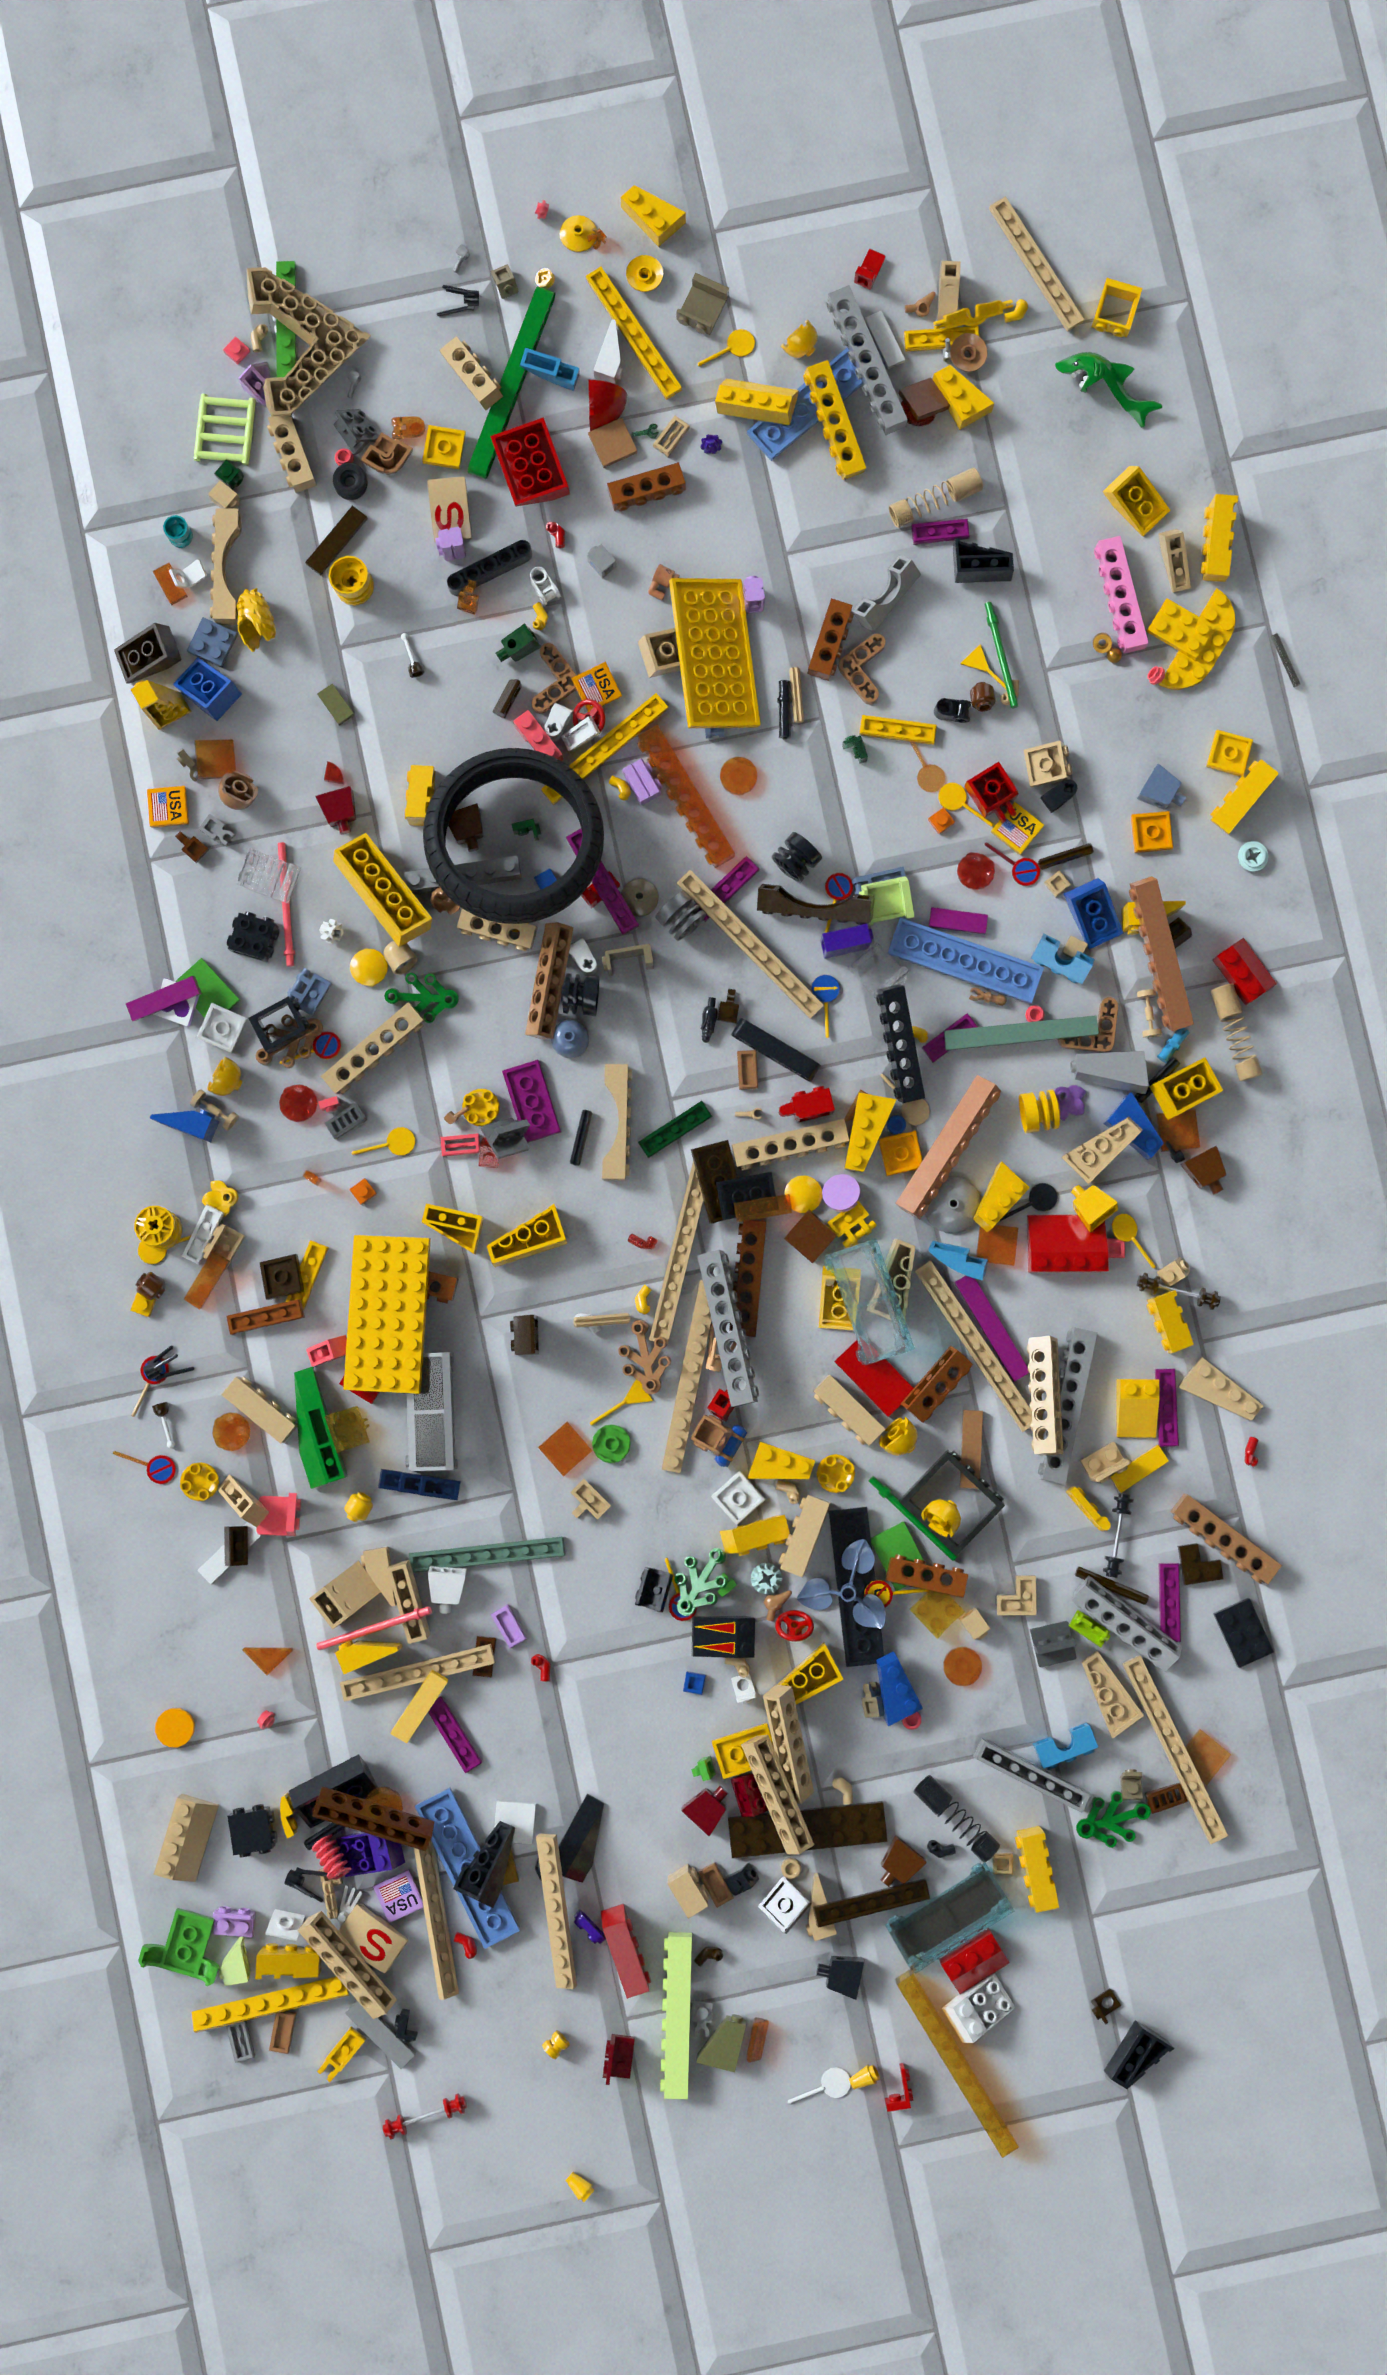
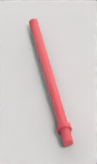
M284 842L278 843L285 938L284 956H286L287 967H293L295 950H293L286 846Z
M430 1606L422 1609L416 1608L413 1612L316 1644L318 1650H322L414 1619L420 1620L423 1616L432 1614V1609Z

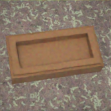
M756 1050L737 1051L739 1090L758 1089Z
M715 1862L698 1871L717 1908L734 1899Z
M284 2011L275 2014L269 2051L289 2054L296 2012Z

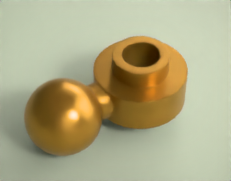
M1098 633L1093 638V647L1097 652H1106L1107 659L1111 663H1117L1121 660V650L1111 647L1112 640L1107 633ZM1104 639L1106 642L1100 645L1099 640Z

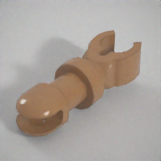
M971 988L970 992H975L978 995H970L969 999L972 1001L984 1000L985 1003L993 1002L1001 1006L1007 1001L1003 995H993L988 991L984 993L978 988Z

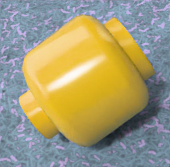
M362 1492L352 1494L344 1507L345 1512L348 1514L347 1518L354 1522L366 1520L373 1508L372 1498Z

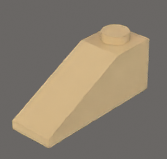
M1178 529L1158 533L1161 554L1172 592L1191 588L1184 533Z
M230 1474L217 1489L243 1520L255 1527H258L269 1513L263 1504Z
M389 1546L363 1551V1555H361L362 1567L366 1568V1572L391 1606H396V1599L387 1568L391 1565Z
M815 1873L810 1897L812 1904L808 1911L809 1924L806 1925L809 1937L813 1936L814 1941L836 1935L837 1932L834 1924L819 1928L816 1925L813 1906L825 1904L827 1900L819 1875Z

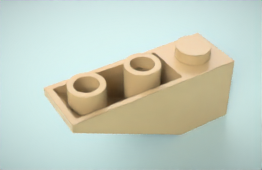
M960 261L941 262L937 321L944 319V315L957 311Z

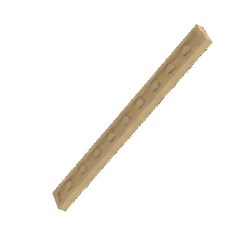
M691 870L676 883L809 1019L824 1006Z
M694 1161L649 1337L650 1341H655L658 1337H664L667 1340V1345L703 1204V1196Z
M930 1260L914 1272L1021 1432H1024L1031 1427L1032 1412Z
M700 1280L662 1464V1470L681 1473L712 1320L703 1280Z
M1138 1655L1122 1663L1209 1844L1227 1837L1228 1834L1142 1657Z

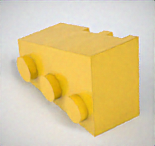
M635 185L620 197L621 208L658 247L686 223V212Z
M948 365L934 373L932 380L950 404L948 411L959 430L992 412L994 402L954 367Z
M411 765L410 771H407L409 787L406 790L407 805L405 808V819H407L409 825L424 826L427 808L435 791L436 770L434 766Z
M1002 1161L996 1166L995 1172L973 1218L986 1232L991 1230L1030 1188Z
M426 1203L422 1223L476 1255L484 1217Z
M759 1441L747 1478L809 1479L815 1460Z
M777 1515L747 1525H740L730 1530L719 1531L725 1553H738L739 1556L749 1554L750 1549L756 1548L757 1551L768 1548L767 1544L773 1542L774 1545L783 1544L790 1534L785 1515Z
M268 1943L257 1954L255 1979H262V1975H274V1979H280L281 1975L293 1976V1978L318 1977L321 1973L322 1959L310 1945H306L305 1948L298 1947L296 1944H287L286 1947H280L276 1943Z

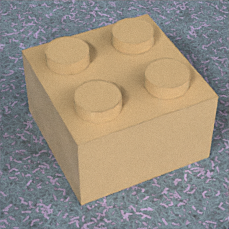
M675 628L646 634L638 641L649 678L681 671Z
M687 1864L669 1875L667 1884L689 1919L708 1907V1899L710 1898L705 1885H700L699 1875L695 1868H690Z

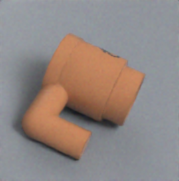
M659 564L648 590L649 595L662 601L665 593L657 590L659 584L668 588L670 587L669 580L671 578H679L680 575Z

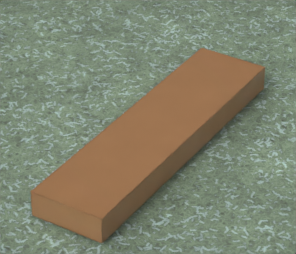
M963 1410L961 1463L964 1466L970 1465L976 1471L974 1475L980 1480L983 1411ZM960 1472V1488H977Z

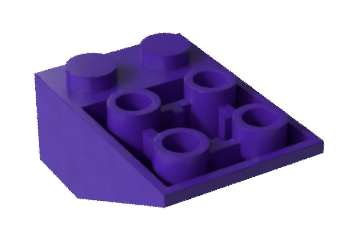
M364 1832L336 1838L337 1844L341 1848L339 1853L344 1854L341 1861H348L344 1867L352 1868L345 1877L393 1870L405 1863L400 1843Z

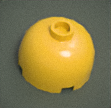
M809 320L805 321V327L801 324L787 338V345L784 343L781 345V348L789 356L801 358L806 355L809 357L816 350L814 346L818 335L815 327Z
M224 1057L212 1075L213 1083L209 1081L207 1090L219 1096L229 1095L234 1089L238 1091L243 1081L240 1080L241 1070L237 1063Z
M900 1417L887 1426L885 1429L886 1435L884 1437L881 1435L879 1440L880 1446L886 1452L901 1456L911 1453L915 1449L918 1433L913 1423L907 1417L904 1420Z
M934 1500L921 1513L922 1519L925 1521L927 1518L930 1522L928 1526L944 1537L948 1535L953 1537L961 1524L960 1512L957 1509V1505L951 1500Z

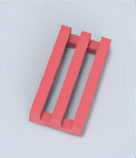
M479 1133L440 1137L443 1157L481 1153ZM475 1138V1142L445 1144V1141ZM476 1146V1149L446 1152L448 1148Z

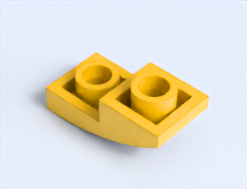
M288 1793L281 1797L280 1803L281 1821L287 1839L298 1832L297 1822L294 1817L291 1818L290 1816L295 1810Z

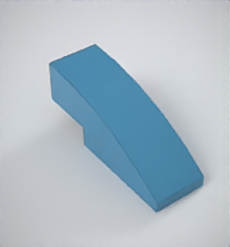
M525 348L520 367L546 381L574 391L579 377L578 367L563 363L560 358Z
M932 1241L929 1252L939 1261L961 1274L983 1280L986 1274L988 1259L969 1256L970 1248Z

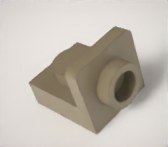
M508 264L490 271L502 299L519 292Z
M1128 1769L1121 1774L1122 1801L1143 1799L1142 1772Z

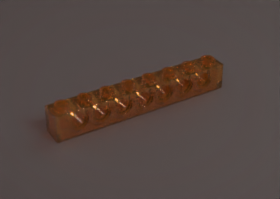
M658 724L638 735L639 742L637 745L640 751L647 754V762L652 769H656L658 773L656 777L660 784H665L668 789L666 794L671 801L674 800L677 804L675 808L679 816H684L686 819L685 825L688 831L695 834L697 846L699 849H704L706 853L704 857L708 864H713L717 868L734 858L735 852ZM658 746L661 748V751L653 753L651 748ZM663 762H668L671 766L668 769H663L660 765ZM672 778H678L680 780V783L678 785H672L670 783V780ZM682 794H688L690 799L682 801L679 797ZM697 810L700 814L697 817H691L689 812ZM701 826H707L709 828V831L707 833H701L699 831V828ZM711 842H716L719 844V847L713 850L708 845Z

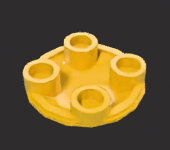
M375 949L359 951L350 962L352 977L364 986H375L387 974L388 963L383 954Z
M476 1089L466 1094L463 1098L462 1109L466 1106L469 1107V1111L464 1113V1117L469 1123L475 1126H484L491 1124L497 1118L500 1104L497 1097L491 1091Z
M807 1175L791 1179L785 1189V1200L788 1207L799 1213H806L809 1209L814 1211L822 1200L820 1184L814 1178Z
M837 1454L829 1455L821 1460L816 1473L822 1488L833 1493L847 1490L855 1477L854 1465L843 1455Z
M202 1462L193 1463L183 1471L180 1479V1489L188 1498L196 1501H204L212 1497L219 1485V1476L216 1470L209 1464Z

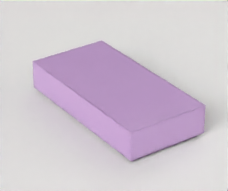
M508 1604L491 1614L509 1648L527 1639Z

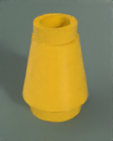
M866 2065L849 2078L854 2090L876 2084L880 2080L879 2073L874 2065Z
M574 2172L565 2180L577 2199H581L583 2202L594 2191L591 2183Z

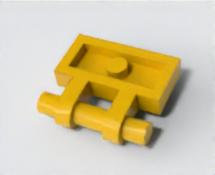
M859 1201L851 1210L840 1212L827 1222L829 1227L838 1234V1238L843 1234L846 1235L847 1239L842 1242L846 1249L851 1245L857 1244L858 1240L864 1235L868 1236L872 1233L871 1230L877 1226L873 1220L868 1224L863 1220L869 1214ZM859 1224L861 1229L852 1234L850 1229Z

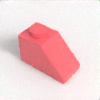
M346 1335L328 1339L307 1348L306 1351L311 1366L314 1367L346 1356Z

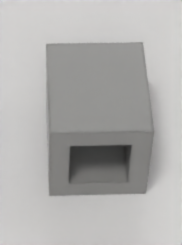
M602 544L598 547L594 546L589 550L587 555L588 563L601 578H604L617 567L616 560Z

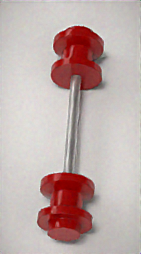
M458 2093L455 2095L454 2100L449 2101L447 2098H444V2108L408 2121H404L401 2114L397 2116L396 2121L391 2122L390 2119H386L383 2125L385 2137L389 2136L390 2140L394 2139L395 2134L399 2132L402 2135H406V2125L442 2112H446L449 2119L457 2111L460 2114H464V2109L467 2108L464 2096L461 2097Z

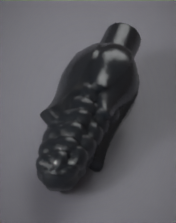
M709 997L708 1005L702 1013L700 1029L702 1030V1041L704 1043L710 1041L718 1015L717 1008H715L716 998Z

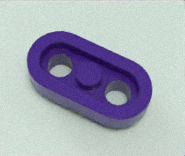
M579 1909L574 1914V1923L579 1929L582 1930L584 1928L589 1933L587 1936L594 1944L597 1942L602 1944L606 1940L603 1931L582 1910Z

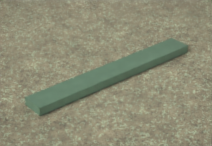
M1097 1015L944 1031L946 1051L1099 1035Z
M561 1536L409 1553V1560L414 1573L429 1571L430 1566L460 1568L565 1556L564 1539Z

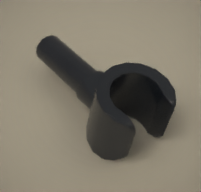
M1169 1141L1165 1142L1171 1153L1170 1157L1175 1163L1185 1160L1181 1150L1175 1151Z

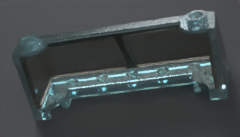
M986 1863L974 1865L971 1868L970 1876L906 1916L899 1917L895 1915L888 1920L889 1923L885 1924L903 1958L915 1974L1015 1912Z

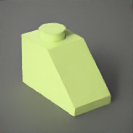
M244 1937L238 1938L224 1958L222 1966L219 1967L220 1979H223L225 1986L249 1981L251 1971Z

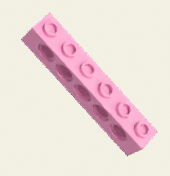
M1121 536L1100 540L1094 548V555L1096 559H1099L1100 577L1104 578V593L1109 597L1108 609L1110 613H1113V628L1118 632L1119 636L1117 638L1118 647L1122 648L1123 654L1143 650L1148 645V639ZM1107 557L1114 558L1115 562H1109ZM1111 575H1117L1120 580H1113ZM1116 593H1122L1124 598H1118ZM1120 611H1127L1129 616H1123ZM1125 629H1132L1134 634H1128Z

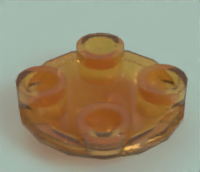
M230 1412L223 1414L214 1421L212 1434L217 1447L227 1451H235L241 1449L250 1438V1426L245 1417L238 1413Z

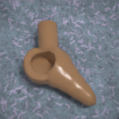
M931 292L915 304L905 305V313L915 312L919 317L928 315L930 304L936 293Z
M788 1590L778 1595H768L765 1597L764 1605L768 1609L766 1620L774 1621L776 1611L787 1601L792 1591Z

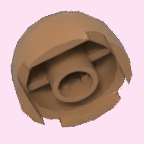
M233 771V773H226L219 784L218 793L224 805L234 810H242L253 803L258 795V787H255L252 783L254 780L247 774Z

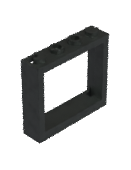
M947 1450L900 1498V1503L957 1556L1001 1511L1005 1504L1002 1502L1004 1498L997 1491L993 1493L988 1488L990 1485L983 1478L979 1480L974 1475L976 1471L970 1465L964 1466L960 1462L962 1458L957 1453ZM948 1460L995 1504L993 1509L959 1544L949 1535L944 1537L928 1526L930 1522L927 1518L925 1521L922 1519V1510L911 1500Z

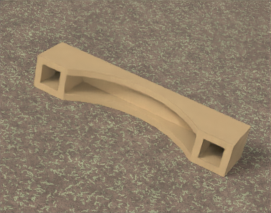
M216 508L215 515L212 516L213 527H215V533H212V544L215 545L214 552L211 553V560L214 563V570H211V581L214 582V585L210 590L211 600H213V607H210V617L213 618L215 623L220 625H238L237 602L228 589L225 573L229 551L241 534L242 515L237 508Z
M605 1064L604 1083L616 1102L619 1124L614 1144L603 1158V1180L626 1181V1176L630 1175V1165L626 1164V1157H630V1145H627V1138H630L631 1126H627V1119H631V1107L627 1106L628 1100H631L632 1090L628 1088V1081H632V1069H628V1064Z

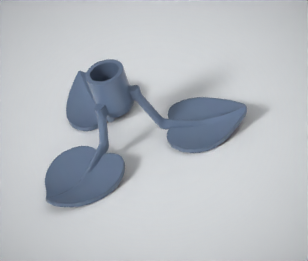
M865 1539L854 1541L843 1552L842 1565L845 1569L852 1570L849 1583L843 1585L840 1592L829 1590V1584L826 1580L812 1578L805 1583L797 1596V1600L802 1605L815 1610L826 1609L832 1604V1596L830 1594L841 1596L846 1602L858 1601L859 1603L853 1608L855 1621L865 1627L883 1628L886 1612L881 1599L876 1595L867 1594L862 1600L856 1597V1588L853 1585L856 1571L861 1574L867 1573L874 1566V1553Z

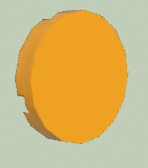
M182 1708L165 1710L155 1723V1733L158 1740L168 1747L185 1745L195 1732L193 1717Z

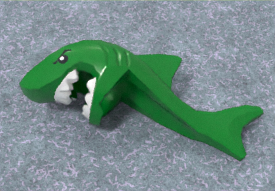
M1092 352L1078 353L1055 363V367L1059 372L1069 374L1073 378L1078 376L1081 370L1087 373L1083 375V380L1079 384L1083 393L1087 392V387L1103 378L1117 401L1136 420L1141 428L1145 426L1146 416L1150 412L1163 407L1161 403L1156 401H1138L1129 396L1123 384L1126 378L1135 370L1132 366L1110 362L1105 357Z

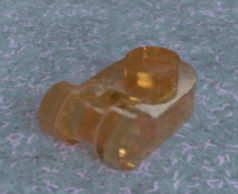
M394 417L391 419V425L394 429L392 431V438L395 440L420 437L425 432V424L420 417ZM406 425V430H401V426Z

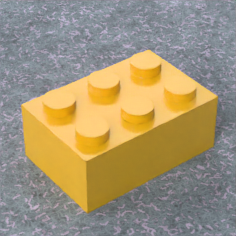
M1206 1057L1149 1086L1167 1120L1223 1091Z

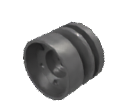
M684 890L672 897L655 916L663 927L671 923L673 924L669 933L674 934L678 931L674 936L677 942L696 930L706 916L703 910L696 914L700 908L698 905L690 909L688 908L692 898Z

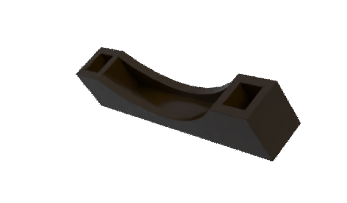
M761 884L758 888L757 911H762L763 914L781 913L782 916L787 917L799 915L800 918L804 919L818 917L822 921L835 919L840 923L853 921L858 925L870 923L873 918L874 896L855 894L839 903L820 905L802 901L788 893L780 885Z

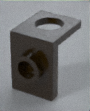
M1110 1988L1091 2000L1094 2006L1091 2009L1097 2020L1102 2018L1105 2025L1109 2023L1105 2016L1121 2006ZM1105 1997L1113 1999V2005L1109 2008H1105L1102 2005V2000Z

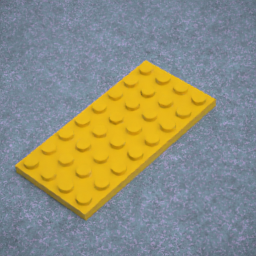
M671 578L669 584L688 729L759 727L760 717L741 579Z
M354 1235L343 1390L421 1394L430 1238Z

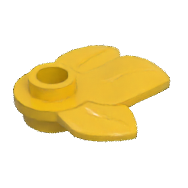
M212 1181L210 1184L212 1191L207 1192L203 1196L202 1203L205 1206L208 1204L224 1212L223 1217L229 1214L231 1206L237 1203L238 1193L235 1189L228 1188L223 1181ZM227 1194H229L230 1196L229 1200H227L226 1198Z

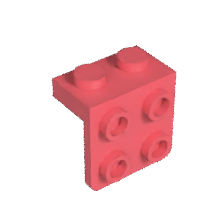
M289 1493V1497L261 1496L259 1501L269 1513L256 1529L257 1534L296 1536V1530H299L300 1518H297V1511L301 1510V1499H298L297 1493Z

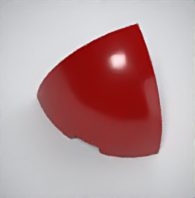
M589 380L590 431L611 423L621 416L627 402V392L622 387L607 381Z

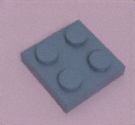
M202 617L187 648V652L222 668L238 633Z

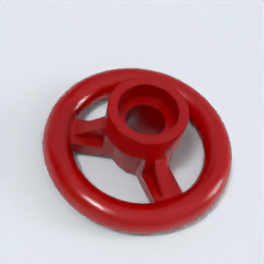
M582 700L574 708L572 715L573 725L579 724L578 719L584 720L588 716H592L601 732L606 721L603 707L595 700ZM585 705L594 706L588 713H579L580 709Z
M790 1610L782 1613L777 1618L775 1628L783 1639L798 1642L807 1639L812 1634L814 1623L808 1614L798 1610ZM798 1616L805 1620L798 1622L796 1620L790 1619L789 1617ZM782 1621L787 1624V1634L781 1628ZM808 1626L807 1631L802 1634V1629Z

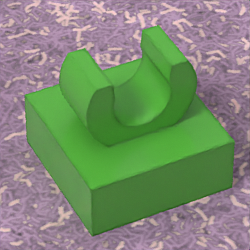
M722 1573L721 1575L728 1580V1576ZM731 1578L728 1580L727 1586L719 1588L717 1592L721 1597H724L737 1586V1583Z
M711 1756L703 1757L697 1762L698 1765L691 1769L693 1777L701 1775L703 1781L710 1780L716 1775Z

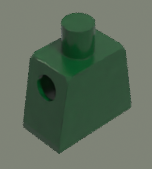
M524 623L501 640L504 647L497 651L496 655L501 662L509 657L516 662L540 649L541 645L533 631Z

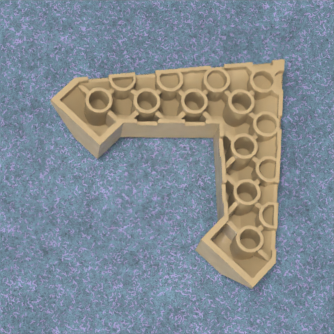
M247 268L248 300L251 314H271L310 345L308 350L304 352L285 377L265 379L263 388L266 406L271 416L291 415L371 335L357 329L353 323L342 316L333 313V310L310 295L303 294L295 288L296 286L283 278L280 279L268 268Z

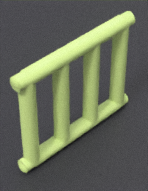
M201 394L194 461H201V459L242 462L246 466L249 465L256 407L255 398L239 400L208 397L207 394ZM207 405L248 408L247 418L206 415ZM205 423L246 426L245 436L204 433ZM203 441L244 444L243 455L202 451Z

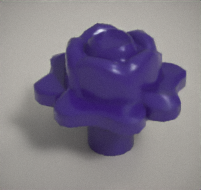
M708 434L706 438L701 439L702 444L700 448L704 450V453L716 454L717 451L721 450L722 440L719 439L718 435Z

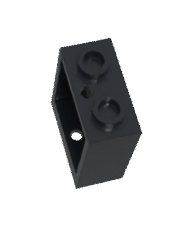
M288 996L248 1018L265 1052L271 1054L310 1033L307 1028L310 1026L305 1016H301L299 1012L301 1007L296 999L293 1000ZM288 1006L299 1028L272 1042L261 1019Z

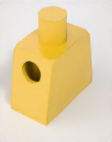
M1077 1185L1071 1191L1076 1197L1073 1201V1209L1089 1232H1092L1118 1211L1117 1201L1094 1185L1086 1191L1080 1185Z

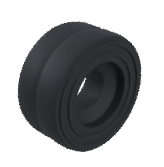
M344 463L333 474L334 488L342 498L356 500L366 492L368 486L367 477L359 465ZM348 477L355 479V483L352 486L345 484V480Z

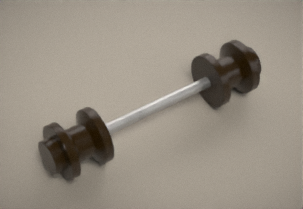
M1144 1273L1143 1276L1139 1275L1137 1287H1139L1141 1292L1149 1289L1151 1294L1155 1295L1158 1288L1168 1291L1176 1290L1179 1294L1198 1298L1197 1306L1201 1307L1203 1304L1209 1305L1210 1310H1214L1220 1304L1221 1296H1218V1291L1210 1294L1206 1293V1288H1201L1200 1293L1195 1294L1160 1285V1276L1152 1279L1148 1278V1273Z

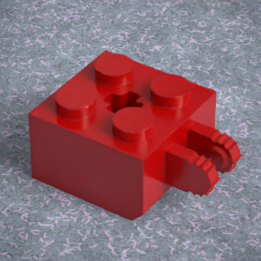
M1000 762L995 763L966 781L964 787L984 818L995 812L1001 823H1004L1006 817L1000 809L1004 806L1011 816L1014 817L1016 815V811L1010 802L1015 800L1019 793ZM989 787L995 789L994 793L988 791Z
M819 1086L813 1088V1091L810 1093L805 1091L796 1092L791 1097L790 1103L779 1107L778 1113L782 1117L794 1115L795 1120L799 1123L832 1115L835 1108L830 1089Z

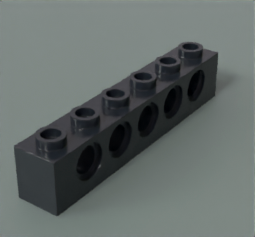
M897 984L877 989L876 1001L881 1008L879 1017L885 1030L883 1032V1039L888 1046L886 1054L892 1067L890 1076L895 1083V1088L893 1089L894 1096L902 1103L924 1099V1088L905 986ZM892 1002H894L896 1007L894 1011L891 1012L889 1010V1006ZM895 1021L899 1022V1027L897 1030H893V1024ZM902 1040V1047L897 1049L896 1043ZM905 1058L906 1064L901 1068L900 1061ZM909 1077V1084L904 1086V1079Z

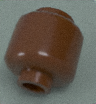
M979 682L971 688L970 698L973 708L980 712H985L994 706L996 699L992 685Z
M153 1272L143 1273L135 1284L137 1286V1293L147 1300H153L155 1297L159 1299L165 1291L163 1288L164 1280Z

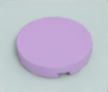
M840 1174L828 1179L824 1184L822 1195L827 1207L837 1212H845L857 1205L861 1197V1190L853 1177Z

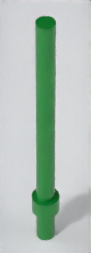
M992 602L985 603L988 616L986 618L987 624L992 631L1010 705L1014 709L1018 707V702L998 628L999 620L994 613Z
M875 1476L868 1480L879 1491L878 1494L888 1499L952 1561L958 1557L900 1503V1500L891 1493V1489L887 1485L884 1486Z

